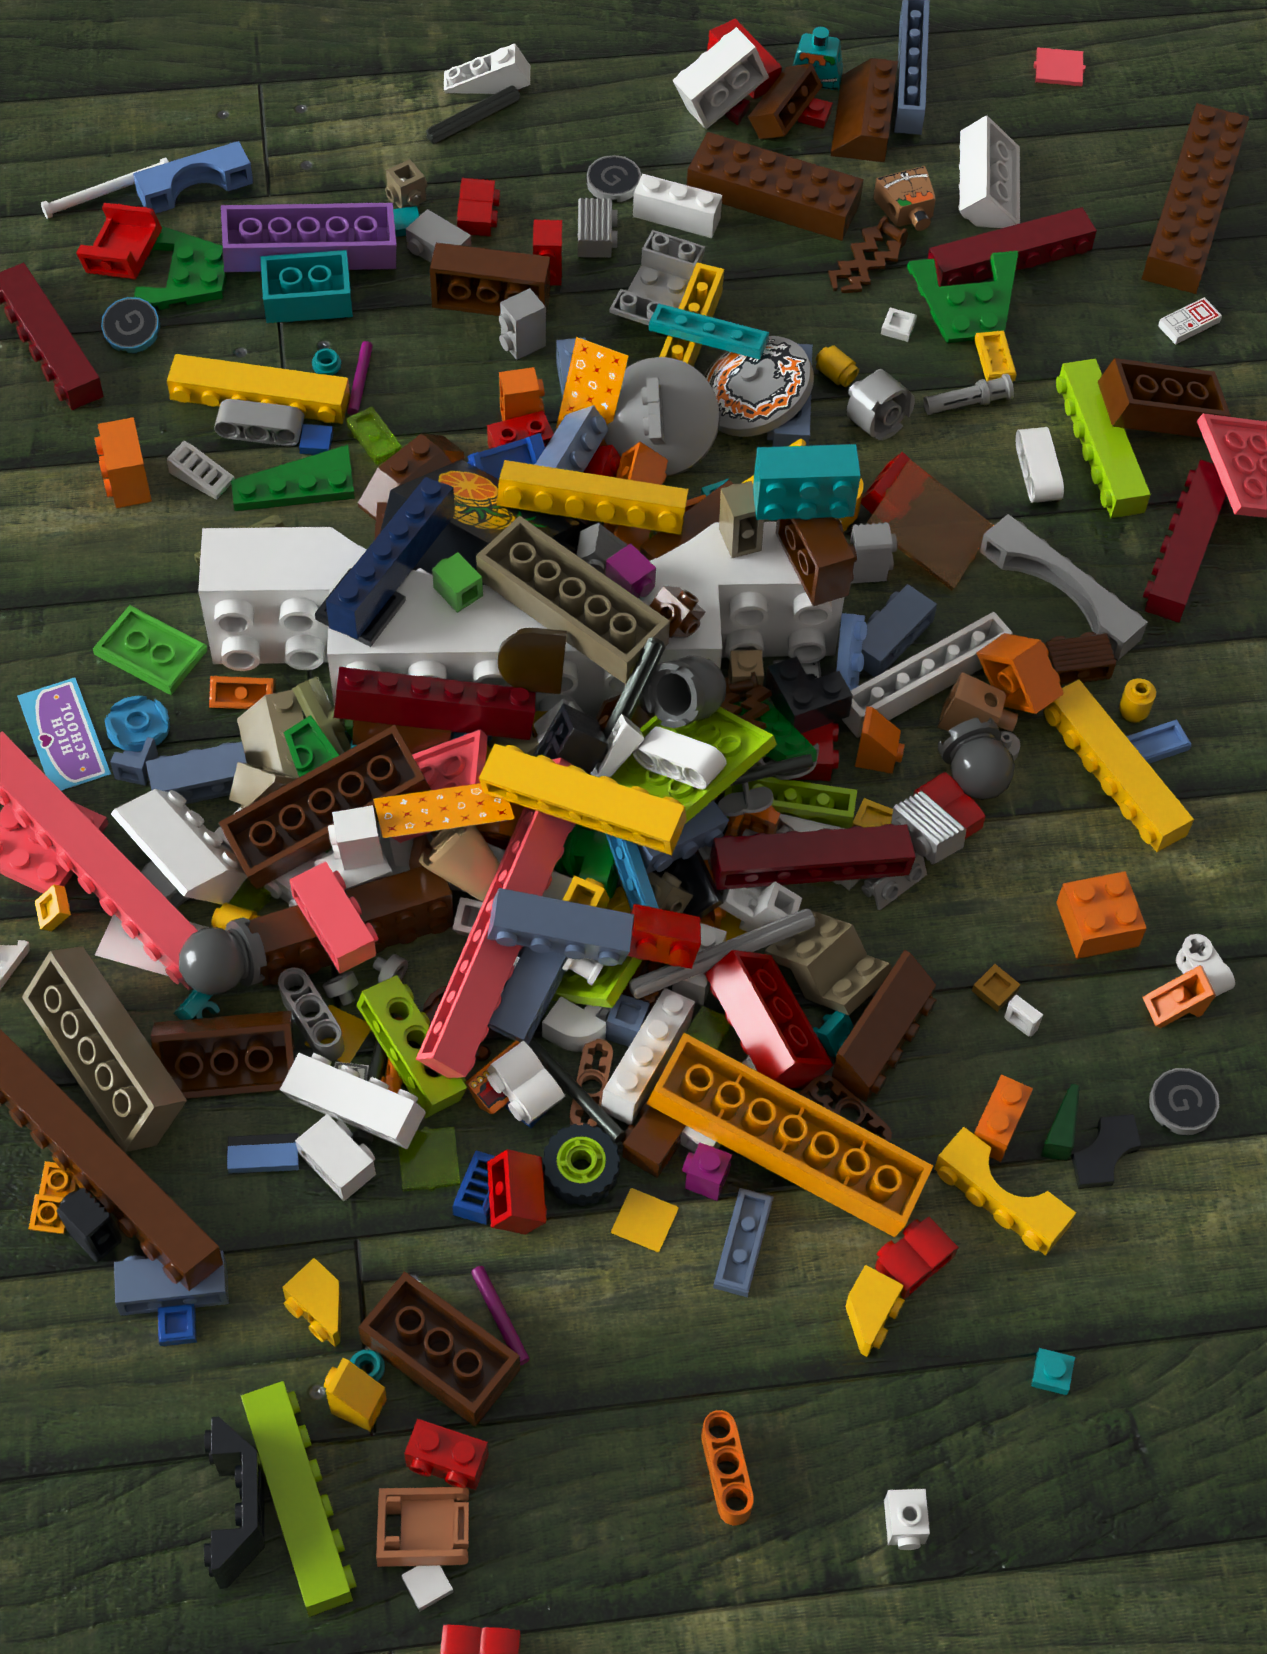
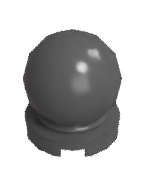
M687 656L677 661L672 660L657 665L643 693V698L649 713H655L657 718L662 721L661 725L675 729L691 724L694 721L707 719L717 712L726 697V681L722 670L711 659Z
M979 718L964 721L949 730L951 737L945 742L939 741L938 751L944 762L951 765L952 778L959 784L966 795L975 799L986 800L996 798L1008 789L1014 775L1015 763L1013 755L1000 741L1001 731L992 718H989L988 722L983 723L980 722Z
M242 917L228 922L225 930L211 927L203 928L193 933L186 940L179 953V971L185 982L194 990L203 994L219 995L231 990L239 982L249 987L264 981L265 977L262 974L260 975V967L267 966L265 950L259 933L252 934L247 927L251 921Z

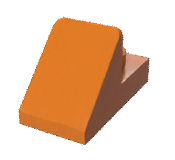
M1199 965L1142 998L1155 1026L1162 1028L1188 1013L1197 1017L1202 1016L1216 994L1203 966Z

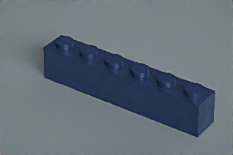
M428 477L422 480L326 600L330 629L355 639L361 636L455 516L454 488L452 486Z

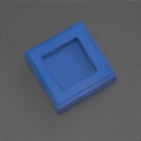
M303 424L299 445L300 454L315 455L331 450L333 426Z
M194 1304L158 1307L160 1346L197 1343L196 1308Z

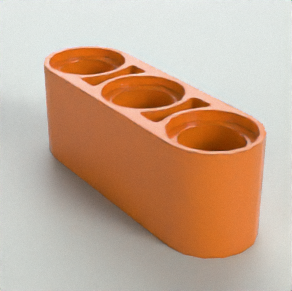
M715 1410L705 1417L701 1434L702 1445L718 1513L725 1523L732 1526L741 1525L750 1517L754 1503L753 1491L736 1422L728 1412ZM721 1426L727 1430L728 1435L724 1438H716L710 1434L709 1430L711 1427ZM723 1461H729L736 1466L737 1470L732 1474H725L719 1470L717 1465ZM738 1497L744 1501L746 1507L740 1511H735L727 1506L726 1501L729 1498Z

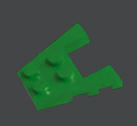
M161 226L162 230L152 250L173 251L166 288L136 286L134 297L148 301L153 307L158 306L159 310L168 309L170 304L186 301L187 305L223 299L228 272H224L223 246Z
M1018 251L992 253L990 257L994 278L992 282L939 287L934 259L908 262L907 269L910 275H913L918 284L917 288L921 296L925 297L931 309L930 313L946 343L975 341L976 333L1003 330L1005 332Z

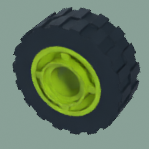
M572 1124L568 1128L563 1127L558 1130V1133L549 1139V1144L544 1149V1180L547 1181L549 1190H552L558 1199H563L571 1205L574 1203L579 1204V1206H586L588 1203L594 1204L599 1202V1199L607 1197L609 1191L614 1189L617 1177H619L620 1155L618 1156L617 1145L612 1142L608 1133L605 1134L601 1128L597 1126L596 1128L592 1127L590 1124ZM584 1159L590 1163V1166L587 1169L578 1170L572 1164L576 1160Z

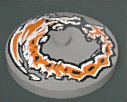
M769 336L768 343L760 360L725 351L710 365L704 374L718 401L720 412L718 430L722 433L739 437L760 435L774 430L789 421L806 403L814 382L813 367L802 347L790 339L779 336Z

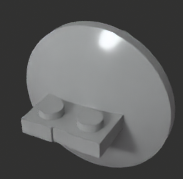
M655 357L636 362L625 369L614 420L607 424L609 430L604 437L607 445H613L620 456L637 443L642 442L668 460L665 471L666 477L683 473L694 467L706 456L716 439L720 422L719 405L716 395L707 379L697 369L683 361L667 357Z

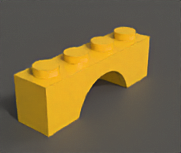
M963 1127L938 1155L934 1170L937 1171L938 1176L946 1184L955 1185L963 1191L966 1198L973 1205L983 1207L990 1212L1000 1226L1012 1229L1021 1236L1026 1246L1034 1251L1039 1250L1046 1256L1071 1226L1076 1212L1049 1191L1034 1197H1020L1002 1189L990 1172L989 1155L991 1147Z

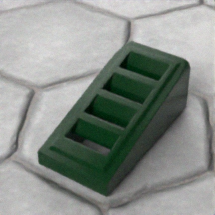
M1071 1084L1067 1090L1045 1140L1041 1154L1042 1157L1067 1161L1070 1158L1074 1148L1080 1087L1077 1084Z

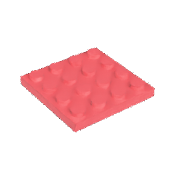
M1203 413L1197 420V423L1234 514L1267 518V421Z

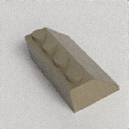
M293 690L263 696L238 717L237 722L248 764L265 766L299 778L283 733L304 719L301 706Z

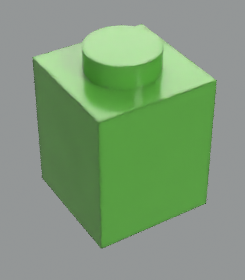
M459 552L450 558L442 559L432 568L433 588L457 613L483 596L482 576Z

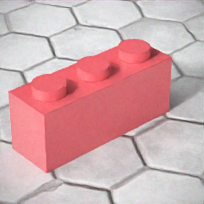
M324 862L289 879L293 898L339 974L376 956L375 942L378 941L377 934L371 923L364 924L360 917L362 915L361 908L353 896L348 898L344 891L346 889L345 882L337 870L332 872L327 862Z

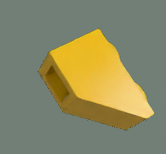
M313 1258L282 1287L286 1300L284 1305L293 1316L299 1318L302 1315L311 1324L309 1329L321 1342L328 1340L336 1347L341 1341L342 1293L340 1283L320 1262Z
M867 1265L864 1266L851 1289L845 1306L860 1353L868 1357L873 1347L880 1349L889 1331L884 1328L889 1316L896 1319L905 1302L904 1299L900 1298L904 1285Z
M342 1358L338 1368L332 1367L324 1382L331 1414L371 1432L387 1400L385 1387L351 1361Z

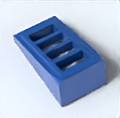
M475 1151L453 1204L454 1216L487 1225L490 1217L488 1182L475 1179V1175L488 1177V1170L480 1168L479 1164L480 1162L487 1164V1161L495 1156ZM471 1186L486 1189L488 1193L484 1194L471 1190ZM467 1197L484 1201L483 1205L466 1201Z

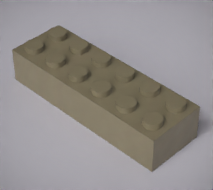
M521 516L517 517L476 555L477 572L482 576L484 584L547 629L567 631L566 642L624 684L627 683L648 638L660 639L664 642L665 647L669 644L670 620Z
M84 947L50 951L24 992L23 1000L124 1152L157 1146L187 1099Z

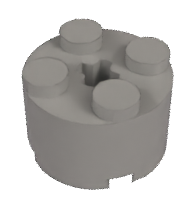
M878 369L863 381H856L850 387L848 394L851 397L847 405V417L871 437H875L878 440H886L903 427L900 422L905 415L910 417L914 408L915 398L905 386L883 369Z

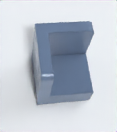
M147 737L142 751L124 750L123 753L114 752L110 763L115 779L146 786L149 779L146 761L153 760L158 756L154 738Z
M621 994L606 1021V1039L629 1047L649 1015L650 1003Z

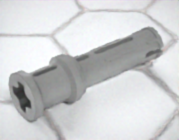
M1006 373L1002 374L1001 378L989 381L981 379L974 386L933 396H925L923 399L924 408L928 415H932L933 413L975 403L985 406L989 405L990 401L1002 398L1007 400L1013 399L1014 388L1010 375Z

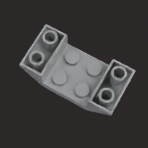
M652 230L642 248L641 266L627 291L620 289L610 307V313L649 325L658 303L679 308L697 262H702L705 246Z

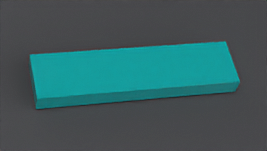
M659 303L649 322V331L759 360L769 340V332Z

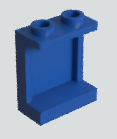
M541 433L473 453L467 456L469 461L467 463L497 479L500 477L504 460L535 465L545 449Z

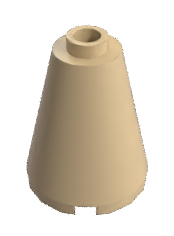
M476 825L441 830L429 843L434 849L429 855L423 851L419 862L424 868L484 902L499 867V861Z

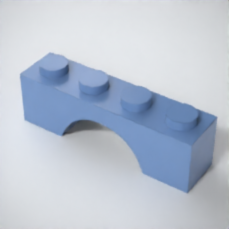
M239 141L133 173L136 191L143 207L153 209L155 214L175 208V201L179 193L194 184L211 183L222 187L226 191L253 184L251 163Z

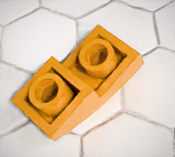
M45 1161L39 1194H35L29 1230L65 1235L67 1229L56 1210L60 1206L62 1199L73 1191L77 1192L79 1187L73 1178L74 1174L69 1169L63 1171L55 1162Z

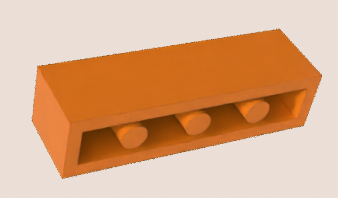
M639 442L622 453L616 478L662 485L666 479L665 471L668 460L642 442ZM604 523L603 525L627 545L631 543L639 552L640 546L648 541L652 531Z

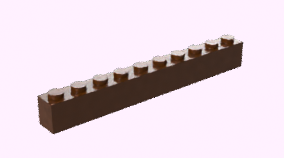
M0 1029V1106L5 1104L10 1109V1116L21 1128L26 1125L32 1131L30 1135L41 1149L47 1147L53 1153L52 1158L63 1171L69 1169L74 1174L73 1178L79 1188H86L87 1192L91 1191L97 1197V1203H100L106 1212L112 1213L118 1219L117 1223L124 1234L129 1238L135 1236L141 1242L140 1247L151 1261L158 1259L164 1265L163 1271L174 1284L180 1282L190 1291L222 1266L223 1261L219 1246Z

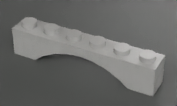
M1007 514L984 533L980 553L1002 570L1018 571L1036 576L1066 593L1086 616L1092 632L1108 634L1115 659L1119 660L1142 640L1148 622L1138 612L1130 609L1115 594L1108 592L1099 585L1092 576L1085 574L1077 568L1070 559L1059 554L1044 539L1037 537L1022 522Z

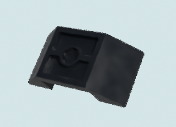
M218 1416L211 1417V1430H205V1452L209 1453L210 1465L215 1464L219 1476L235 1475L236 1489L239 1488L240 1499H242V1502L235 1504L236 1526H239V1528L211 1530V1543L204 1544L205 1567H209V1576L215 1577L219 1589L228 1588L265 1548L264 1470L257 1450Z

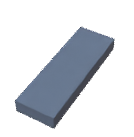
M743 1188L739 1189L715 1277L714 1289L748 1298L773 1203V1196Z

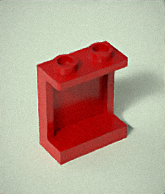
M104 203L102 210L106 216V221L93 246L80 245L76 254L86 273L136 279L162 230L160 222L151 208Z

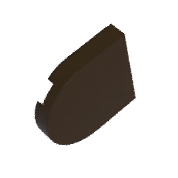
M522 628L517 630L516 633L504 640L499 648L498 669L503 679L512 687H521L528 692L561 695L567 631L542 628Z

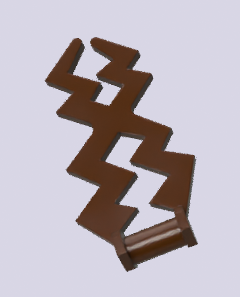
M886 216L880 220L878 226L861 229L865 242L851 243L855 260L838 261L840 270L828 271L833 291L838 289L837 278H848V281L851 283L841 287V293L862 292L861 285H871L868 270L886 269L885 261L898 262L900 248L907 241V229L903 228L900 230L889 223ZM884 234L896 240L887 241L889 251H878L875 241H883L882 236ZM874 252L875 260H866L864 253ZM851 271H859L860 276L851 277Z
M751 672L752 679L730 683L728 677L725 678L726 697L720 707L763 730L767 728L766 723L755 719L770 710L769 705L761 702L772 696L771 690L759 685L755 672ZM745 693V697L748 699L740 703L741 707L733 705L735 702L740 700V696L738 694ZM742 708L749 710L742 716L738 715L742 712Z

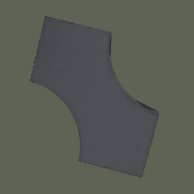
M1134 1114L1100 1117L1098 1121V1136L1095 1142L1084 1150L1073 1152L1071 1158L1078 1189L1112 1186L1116 1163L1123 1156L1139 1151L1141 1143Z

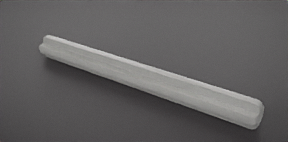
M803 909L698 952L692 969L675 967L668 964L629 981L630 991L634 998H642L711 969L731 950L754 952L815 926V917L810 909Z

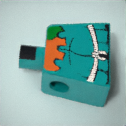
M816 27L813 30V34L805 33L802 35L792 66L812 63L823 85L821 88L839 91L843 73L841 42L838 38L829 37V30L827 28Z

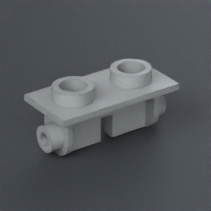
M917 852L915 853L916 858L909 876L866 879L861 887L863 893L867 897L873 895L877 909L881 910L927 875L924 857L918 855Z

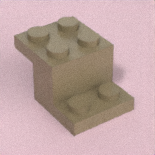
M812 911L815 917L814 927L771 944L765 950V953L772 955L777 964L791 969L805 999L850 1015L883 984L892 967L886 961L867 955L853 924Z

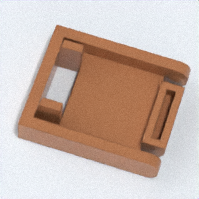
M460 1487L379 1488L377 1567L467 1564V1549L469 1547V1502L467 1501L469 1500V1489ZM387 1514H401V1538L399 1536H386Z

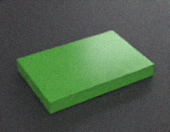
M129 605L94 646L93 652L97 657L172 695L205 655L207 646Z

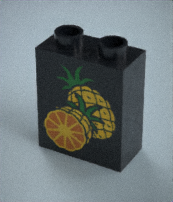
M459 460L391 489L381 527L382 531L425 477L452 486L454 488L455 516L416 564L417 567L432 574V568L439 561L450 558L457 552L477 571L476 555L519 516L577 555L578 548L574 547V542L580 523L566 516L497 506L499 479L463 460Z

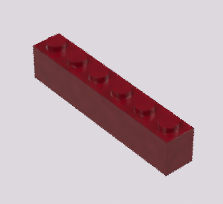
M1083 207L931 247L929 248L927 259H934L939 287L969 284L993 277L990 260L992 253L1018 251L1015 271L1032 268L1039 264L1057 261L1092 250L1097 230Z
M23 262L1 271L0 304H4V311L11 324L16 323V330L21 341L29 343V351L34 361L42 363L41 369L47 381L53 380L55 384L54 390L61 402L65 400L71 410H74L104 397L98 374L25 263Z
M1201 459L1197 470L1190 469L1184 485L1189 487V491H1182L1176 507L1181 509L1180 515L1173 514L1168 530L1173 531L1172 536L1165 535L1160 549V553L1165 554L1164 558L1157 557L1151 575L1156 576L1155 582L1149 580L1143 594V598L1148 599L1145 612L1178 623L1181 620L1226 496L1215 465Z
M339 667L333 718L426 729L451 730L452 732L472 733L481 729L487 736L530 740L535 716L536 692H528L521 687L514 688Z
M885 824L876 827L854 826L848 829L834 830L823 828L817 831H788L779 834L757 833L751 836L737 837L727 835L721 838H714L709 858L716 890L770 886L775 881L780 885L909 876L916 856L907 824Z

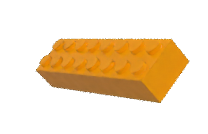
M683 1033L646 1103L893 1237H896L906 1226L933 1168V1165L686 1033Z

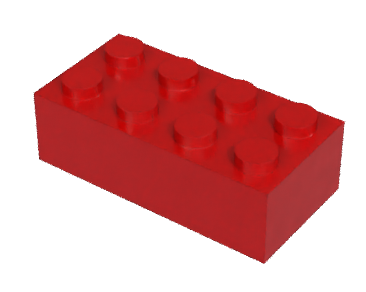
M731 950L705 973L710 983L712 994L720 1001L726 1012V1020L734 1027L741 1040L740 1045L742 1049L750 1056L757 1072L787 1088L803 1089L814 1078L823 1075L834 1066L772 955Z

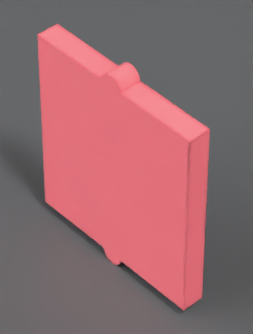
M1037 47L1036 61H1034L1033 65L1036 69L1035 82L1082 86L1083 73L1086 69V66L1083 65V51Z

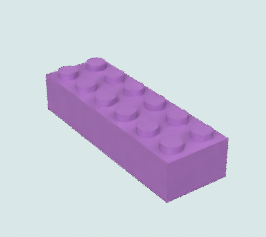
M393 203L221 205L224 272L261 271L260 256L347 250L349 270L396 269V235Z

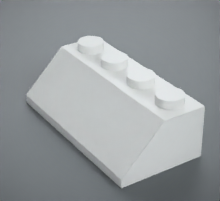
M986 115L960 131V204L958 207L961 215L965 219H969L976 227L1006 228L1020 224V146Z
M153 789L114 809L111 815L184 897L223 905L224 903H229L247 878L236 855L223 847V840L203 825L204 819L196 812L190 810L185 805L186 799L176 791L170 790L165 792Z

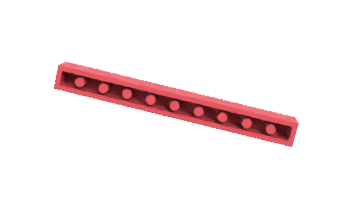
M3 731L0 732V804L3 806L8 804L14 810L13 814L17 821L23 827L29 826L35 832V837L44 849L51 848L56 853V859L63 869L67 872L72 870L79 877L78 882L88 894L93 892L100 899L99 902L104 911L110 916L115 914L122 921L121 925L124 931L132 939L137 937L144 944L143 948L147 955L155 962L159 960L166 967L165 971L174 983H182L188 990L192 989L185 982L179 971V953L186 940L198 930Z
M561 757L552 759L556 764L565 767L573 765ZM524 807L416 1057L417 1061L447 1078L466 1077L474 1067L476 1061L475 1054L480 1043L488 1034V1024L491 1016L501 1003L502 990L506 981L510 979L514 972L513 964L518 952L524 947L521 945L503 946L495 940L487 939L493 899L499 888L542 896L551 884V874L556 862L560 860L564 853L563 845L568 834L575 827V823Z

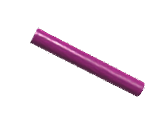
M369 341L362 342L347 408V413L351 416L359 414L373 344Z
M484 1266L474 1268L471 1271V1275L507 1347L520 1355V1366L526 1364L530 1358Z

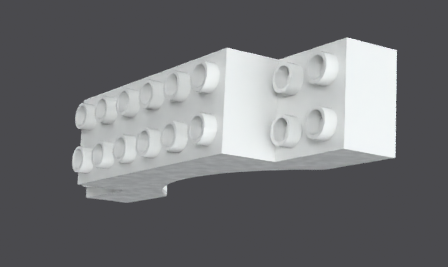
M714 522L688 542L650 561L656 567L655 587L649 595L638 599L649 606L663 586L680 587L682 590H687L695 595L699 600L697 604L706 611L700 619L699 628L688 638H669V644L665 647L658 665L672 660L677 661L687 656H699L711 659L720 668L721 657H727L730 660V651L762 650V657L790 656V658L797 656L800 663H813L825 656H835L844 597L817 606L812 605L775 533L777 522H764L762 551L731 558L719 530V522ZM332 527L202 528L198 592L213 664H223L227 668L236 671H248L256 668L259 664L287 663L290 667L298 670H312L318 668L322 663H328L334 706L339 667L512 687L503 679L498 669V652L501 643L522 628L547 629L487 585H483V596L457 613L433 588V575L412 570L396 590V592L406 596V601L374 644L369 647L315 620V612L367 549L357 545ZM566 642L561 695L536 692L535 711H549L565 698L569 703L571 701L577 703L585 714L596 718L604 700L622 694L626 684ZM642 696L638 705L652 719L655 716V713H649V711L646 708L644 698Z

